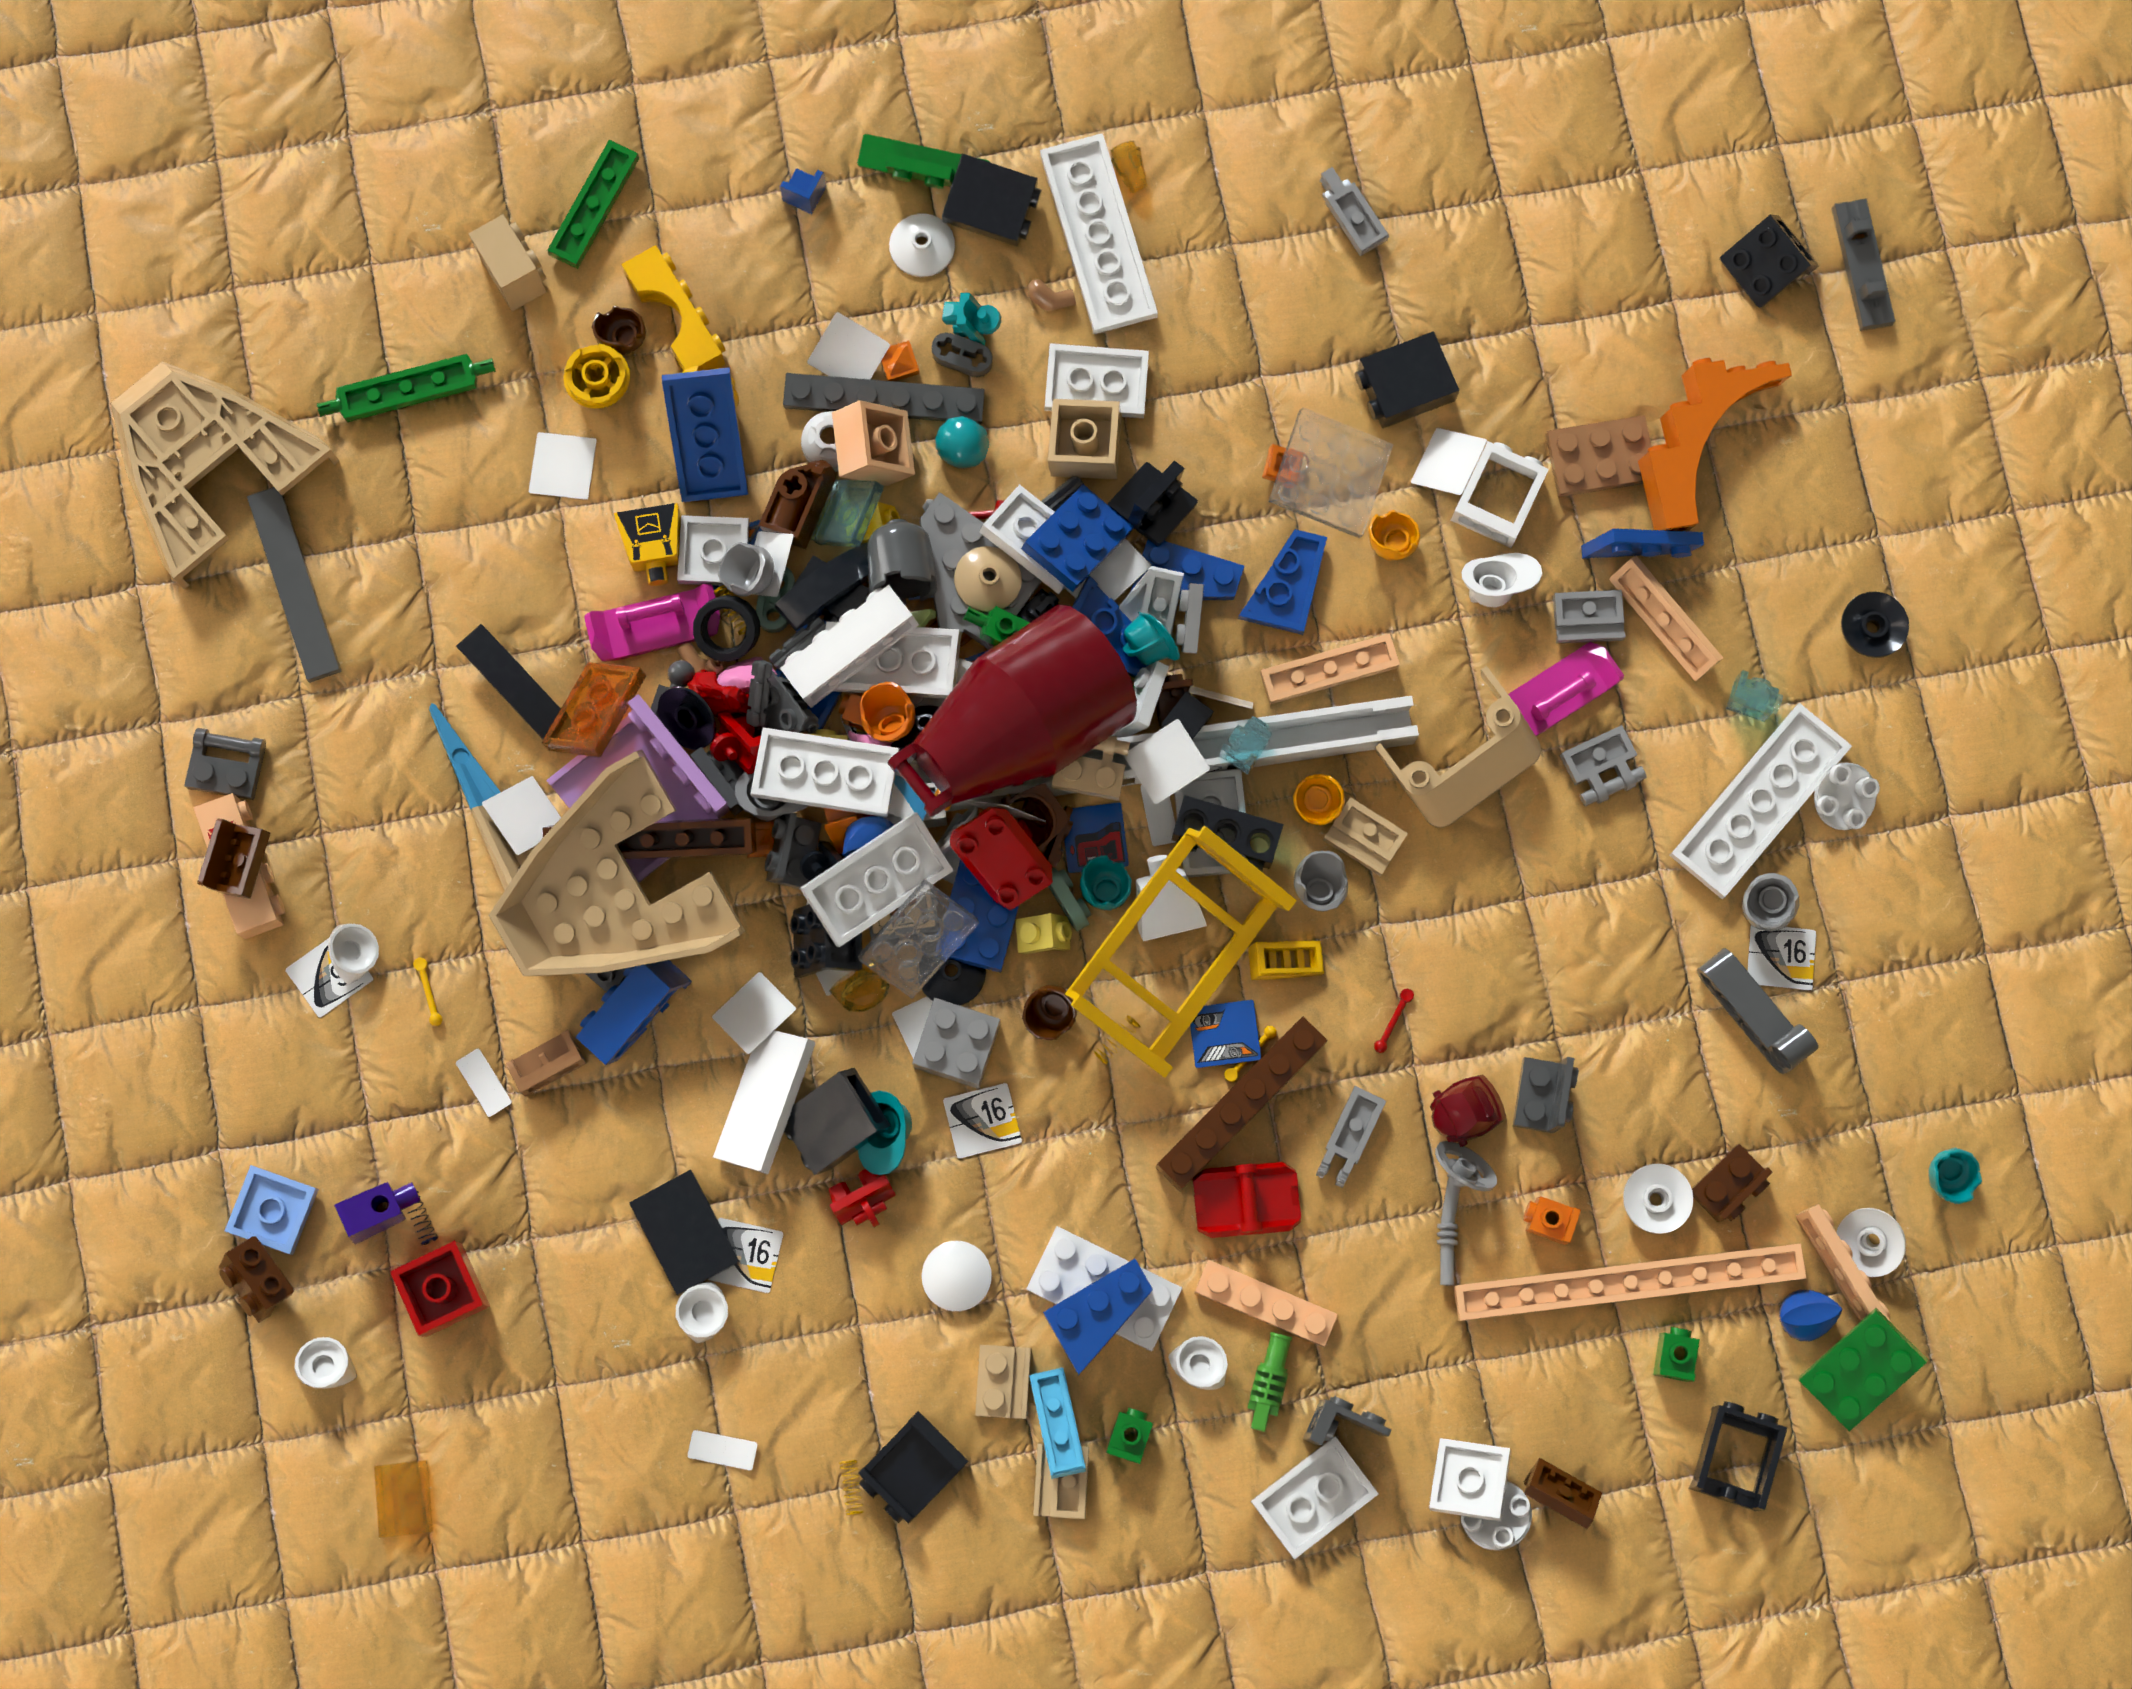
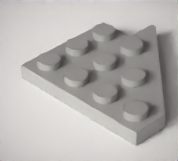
M939 492L920 518V527L928 533L932 546L937 580V591L933 595L938 627L942 629H959L962 634L964 632L990 650L995 646L980 639L981 627L963 620L969 606L957 594L954 585V573L960 559L972 549L983 546L999 547L979 532L984 524L982 521ZM1018 562L1017 564L1022 576L1021 589L1014 602L1003 609L1018 616L1042 582ZM986 571L983 573V577L988 581H992L995 579V574L991 571Z

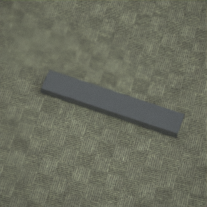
M272 487L247 496L307 681L311 683L342 672L284 495H281Z

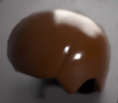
M613 306L611 311L606 314L598 312L592 323V330L597 343L609 346L621 355L629 354L639 348L646 337L647 330L642 316L631 308Z
M1045 985L1035 990L1027 999L1022 1019L1026 1029L1036 1038L1049 1041L1056 1040L1074 1025L1077 1010L1070 1005L1073 1000L1065 995L1066 990L1063 987Z

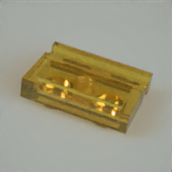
M428 1460L374 1466L379 1538L433 1532Z

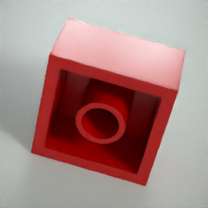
M452 1241L390 1271L418 1336L428 1337L490 1307L464 1246L460 1242Z

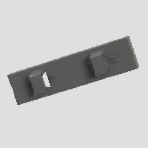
M1867 198L1836 203L1832 207V213L1859 329L1864 331L1892 326L1895 322V317ZM1864 233L1865 238L1851 240L1855 235Z

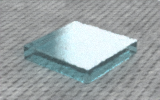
M835 480L811 540L819 545L859 547L884 486L876 481Z

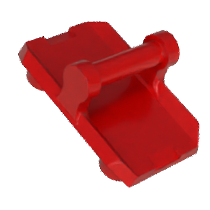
M988 807L965 825L962 824L953 830L950 835V846L993 900L1008 910L1014 909L1053 882L1052 865L1032 841L1033 834L1023 820L1017 822L1007 809Z
M1284 1162L1206 1168L1193 1178L1197 1231L1210 1238L1289 1232L1301 1223L1297 1172Z

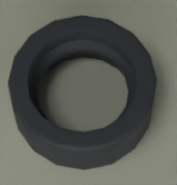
M723 595L708 601L698 610L693 621V636L697 646L706 656L716 661L730 662L743 657L755 647L760 636V620L756 610L748 601L738 596ZM732 609L738 612L744 619L746 635L738 646L722 648L711 640L707 631L708 621L717 610Z

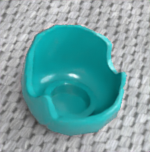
M963 416L949 418L939 427L935 437L937 454L949 465L959 469L978 466L986 458L990 446L985 428L976 421Z
M1101 855L1090 859L1081 872L1079 887L1087 903L1095 908L1108 911L1117 909L1125 903L1131 894L1132 879L1123 863L1114 862L1108 856Z
M1957 1147L1938 1153L1928 1168L1929 1184L1940 1198L1954 1204L1973 1200V1192L1982 1184L1979 1162L1972 1153Z

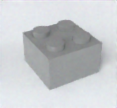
M934 998L912 1062L913 1067L979 1089L1001 1025L1000 1019Z

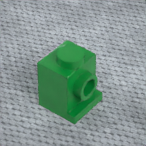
M1671 1327L1670 1333H1660L1653 1375L1685 1382L1695 1381L1696 1374L1694 1372L1700 1339L1691 1338L1692 1331L1675 1327ZM1676 1347H1682L1685 1351V1356L1682 1360H1678L1674 1356Z
M1129 1407L1126 1414L1119 1412L1106 1453L1140 1464L1153 1423L1146 1421L1148 1414ZM1129 1427L1135 1428L1138 1433L1137 1439L1132 1442L1127 1441L1124 1437V1432Z

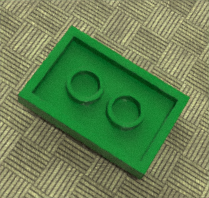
M1875 1308L1799 1377V1381L1850 1432L1927 1363L1928 1359Z

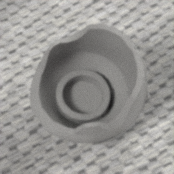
M739 542L734 544L724 556L719 567L718 577L720 582L737 596L747 597L751 594H759L772 581L774 561L766 549Z
M1324 850L1315 851L1307 855L1297 866L1294 874V888L1298 897L1307 907L1324 912L1337 908L1347 897L1348 882L1343 860L1336 853L1325 852Z
M1767 873L1756 877L1745 891L1742 901V910L1745 918L1753 927L1764 931H1777L1785 928L1796 916L1800 906L1799 894L1792 881L1786 876L1776 873Z

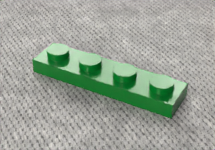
M608 140L548 247L547 252L549 256L576 269L579 268L640 158L637 152L612 140Z

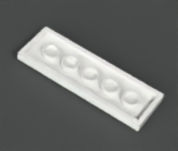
M1103 133L1041 149V161L1094 335L1157 318V308Z
M1798 703L1669 856L1721 899L1725 898L1815 791L1817 782L1822 774L1830 767L1836 765L1852 745L1802 704Z

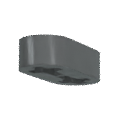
M941 333L932 341L933 358L944 367L972 377L985 376L992 368L991 351L983 344L952 333ZM947 343L952 344V350L960 354L948 352L946 356H943L939 346L945 347ZM978 354H981L985 364L979 363L977 367L972 366V360L964 356L976 358Z

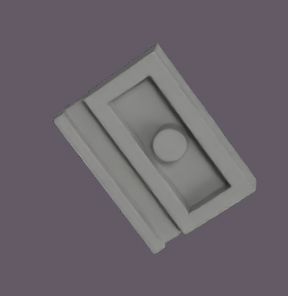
M1622 590L1554 593L1553 607L1557 635L1556 644L1623 641L1625 639Z

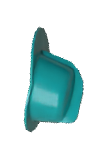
M1139 611V616L1124 630L1127 644L1123 647V651L1130 657L1136 656L1144 665H1151L1156 661L1166 658L1179 660L1180 653L1178 647L1167 629L1155 617Z
M879 1090L871 1094L891 1127L858 1150V1154L865 1169L872 1174L884 1175L895 1170L904 1157L906 1139L912 1130V1118L907 1108L900 1103L897 1097L890 1092Z

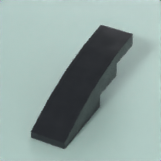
M482 624L477 626L456 645L481 675L551 749L576 727L574 722Z

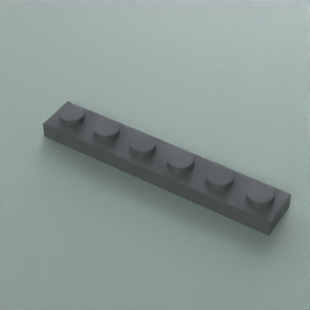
M786 373L783 407L784 409L827 412L839 410L861 400L905 410L908 412V419L946 422L949 418L963 416L976 421L978 424H982L985 389Z

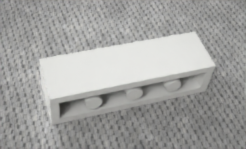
M888 584L885 588H878L870 593L866 602L859 608L851 609L840 617L839 623L830 630H823L813 638L812 644L804 650L796 651L788 656L785 664L780 669L803 700L812 708L919 624Z

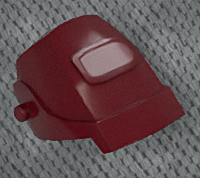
M1484 1075L1472 1076L1457 1081L1442 1093L1440 1090L1433 1092L1435 1099L1430 1105L1433 1126L1441 1135L1446 1137L1448 1142H1458L1460 1147L1467 1145V1141L1492 1131L1506 1119L1500 1096Z

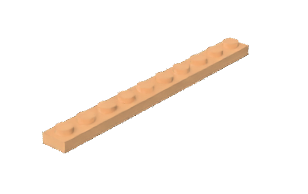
M1801 1244L1455 1285L1454 1293L1458 1321L1801 1280L1806 1279Z

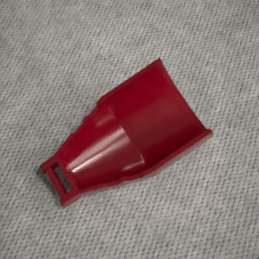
M1056 605L978 657L914 742L893 755L887 764L894 772L898 771L925 804L924 810L930 817L937 815L952 804L993 793V790L1010 785L1015 787L1024 784V781L1041 776L1044 778L1053 776L1135 719L1137 698L1132 680L1120 656L1108 639L1084 614L1071 606ZM915 760L939 789L941 792L939 795L935 796L910 765L912 761Z

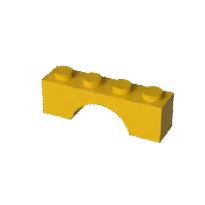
M655 245L621 264L627 280L641 303H664L676 310L681 316V329L677 338L671 344L675 359L683 371L693 366H698L697 371L720 368L725 365L722 353L726 349L717 334L710 335L706 328L710 323L700 306L697 308L693 307L689 300L693 295L684 279L679 282L673 272L677 269L667 252L662 255Z

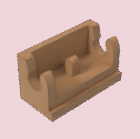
M567 1029L560 1035L518 1058L510 1060L506 1063V1066L519 1092L526 1097L585 1065L586 1061L572 1034Z

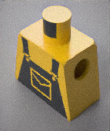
M678 503L614 513L633 570L637 572L646 570L648 585L650 586L667 584L668 575L666 567L678 565L681 511Z

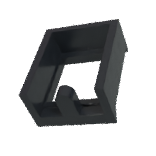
M1724 1401L1723 1406L1717 1405L1711 1408L1712 1412L1697 1466L1688 1489L1753 1511L1765 1510L1788 1427L1777 1424L1779 1419L1774 1416L1758 1413L1757 1417L1744 1413L1745 1408L1743 1406ZM1721 1424L1767 1438L1753 1492L1707 1477Z

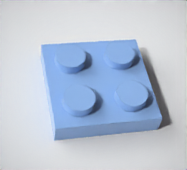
M250 1165L225 1232L245 1239L256 1236L262 1245L293 1255L319 1189Z

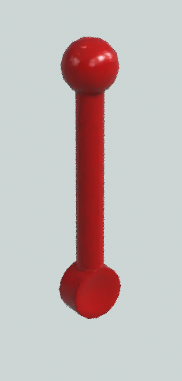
M1407 988L1401 991L1399 995L1400 1002L1381 1039L1374 1043L1376 1052L1384 1053L1387 1050L1386 1042L1406 1004L1411 1002L1414 997L1411 989Z

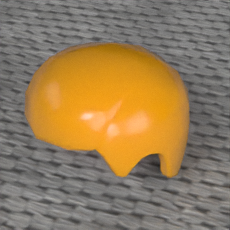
M1391 510L1382 516L1376 514L1368 528L1372 549L1379 557L1386 560L1404 559L1413 554L1419 545L1421 535L1418 524L1407 514L1399 513L1395 510Z
M1312 774L1297 784L1293 795L1294 807L1304 821L1314 825H1326L1341 815L1345 805V793L1340 783L1333 777L1324 774Z

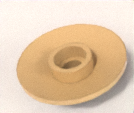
M983 546L972 549L960 559L955 569L954 585L957 594L966 605L980 612L989 613L995 606L1001 609L1007 608L1017 598L1021 589L1022 576L1017 562L1003 550L996 547ZM991 571L995 574V579L988 581L983 577V573Z

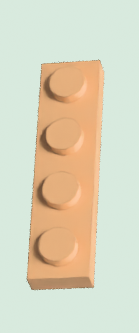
M1637 556L1631 558L1609 578L1617 590H1622V596L1695 681L1704 676L1723 659L1722 655Z
M1389 633L1262 669L1260 675L1269 704H1274L1399 668L1400 663Z
M1819 1204L1797 1214L1796 1218L1859 1321L1861 1322L1875 1308L1890 1321V1313L1887 1307L1881 1301H1878L1872 1292V1285L1868 1276L1859 1270L1853 1261L1851 1248L1844 1240L1839 1238L1834 1230V1222L1830 1214L1822 1209Z
M1207 1260L1194 1292L1322 1347H1325L1338 1315L1211 1260Z

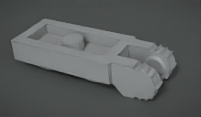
M1354 1086L1325 1147L1327 1151L1316 1172V1176L1323 1179L1324 1175H1327L1334 1154L1346 1159V1162L1336 1177L1335 1185L1343 1188L1353 1165L1357 1164L1386 1100Z

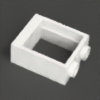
M1488 441L1451 521L1512 548L1549 469L1543 467V463L1536 458L1530 456L1521 457L1513 453V450L1503 443L1495 442L1493 444ZM1489 459L1534 480L1514 524L1468 503Z

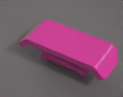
M702 584L693 590L606 611H591L585 614L584 619L591 649L602 662H610L694 642L693 621L698 610L708 601L716 598L713 586L711 584ZM719 610L713 613L708 621L707 631L710 637L718 632Z
M1588 642L1508 695L1517 705L1537 737L1613 688L1624 679V674L1605 647Z

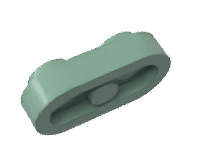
M785 567L782 579L785 584L779 590L777 597L758 595L756 612L760 620V627L770 633L780 632L789 624L781 614L776 621L767 619L771 612L779 613L775 609V603L791 590L795 584L793 573L787 567Z
M1052 868L1053 882L1048 887L1069 922L1078 932L1089 925L1087 918L1091 916V913L1083 899L1079 898L1076 900L1071 893L1070 888L1073 887V883L1064 869L1058 871L1056 868Z

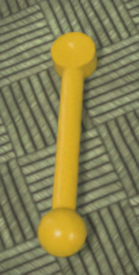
M419 957L414 960L413 966L420 973L431 1013L429 1022L432 1026H439L443 1021V1017L437 1012L426 973L428 962L424 958Z
M1274 1026L1265 1027L1264 1035L1259 1039L1260 1048L1268 1039L1276 1037L1277 1029ZM1247 1062L1237 1063L1233 1068H1228L1224 1073L1226 1081L1234 1082L1238 1078V1072Z

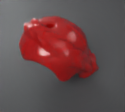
M705 669L695 673L693 679L687 684L689 689L695 691L707 702L714 717H718V713L727 711L729 714L744 715L747 713V709H751V706H748L749 694H746L736 686H722L718 684L716 672Z

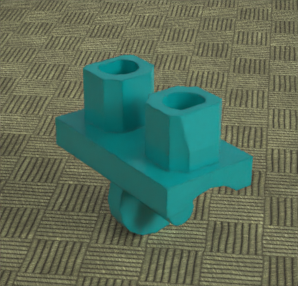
M961 293L959 302L944 303L942 321L946 325H953V333L960 337H968L970 340L985 346L986 340L983 334H992L1001 325L1000 312L991 305L981 306L971 293Z

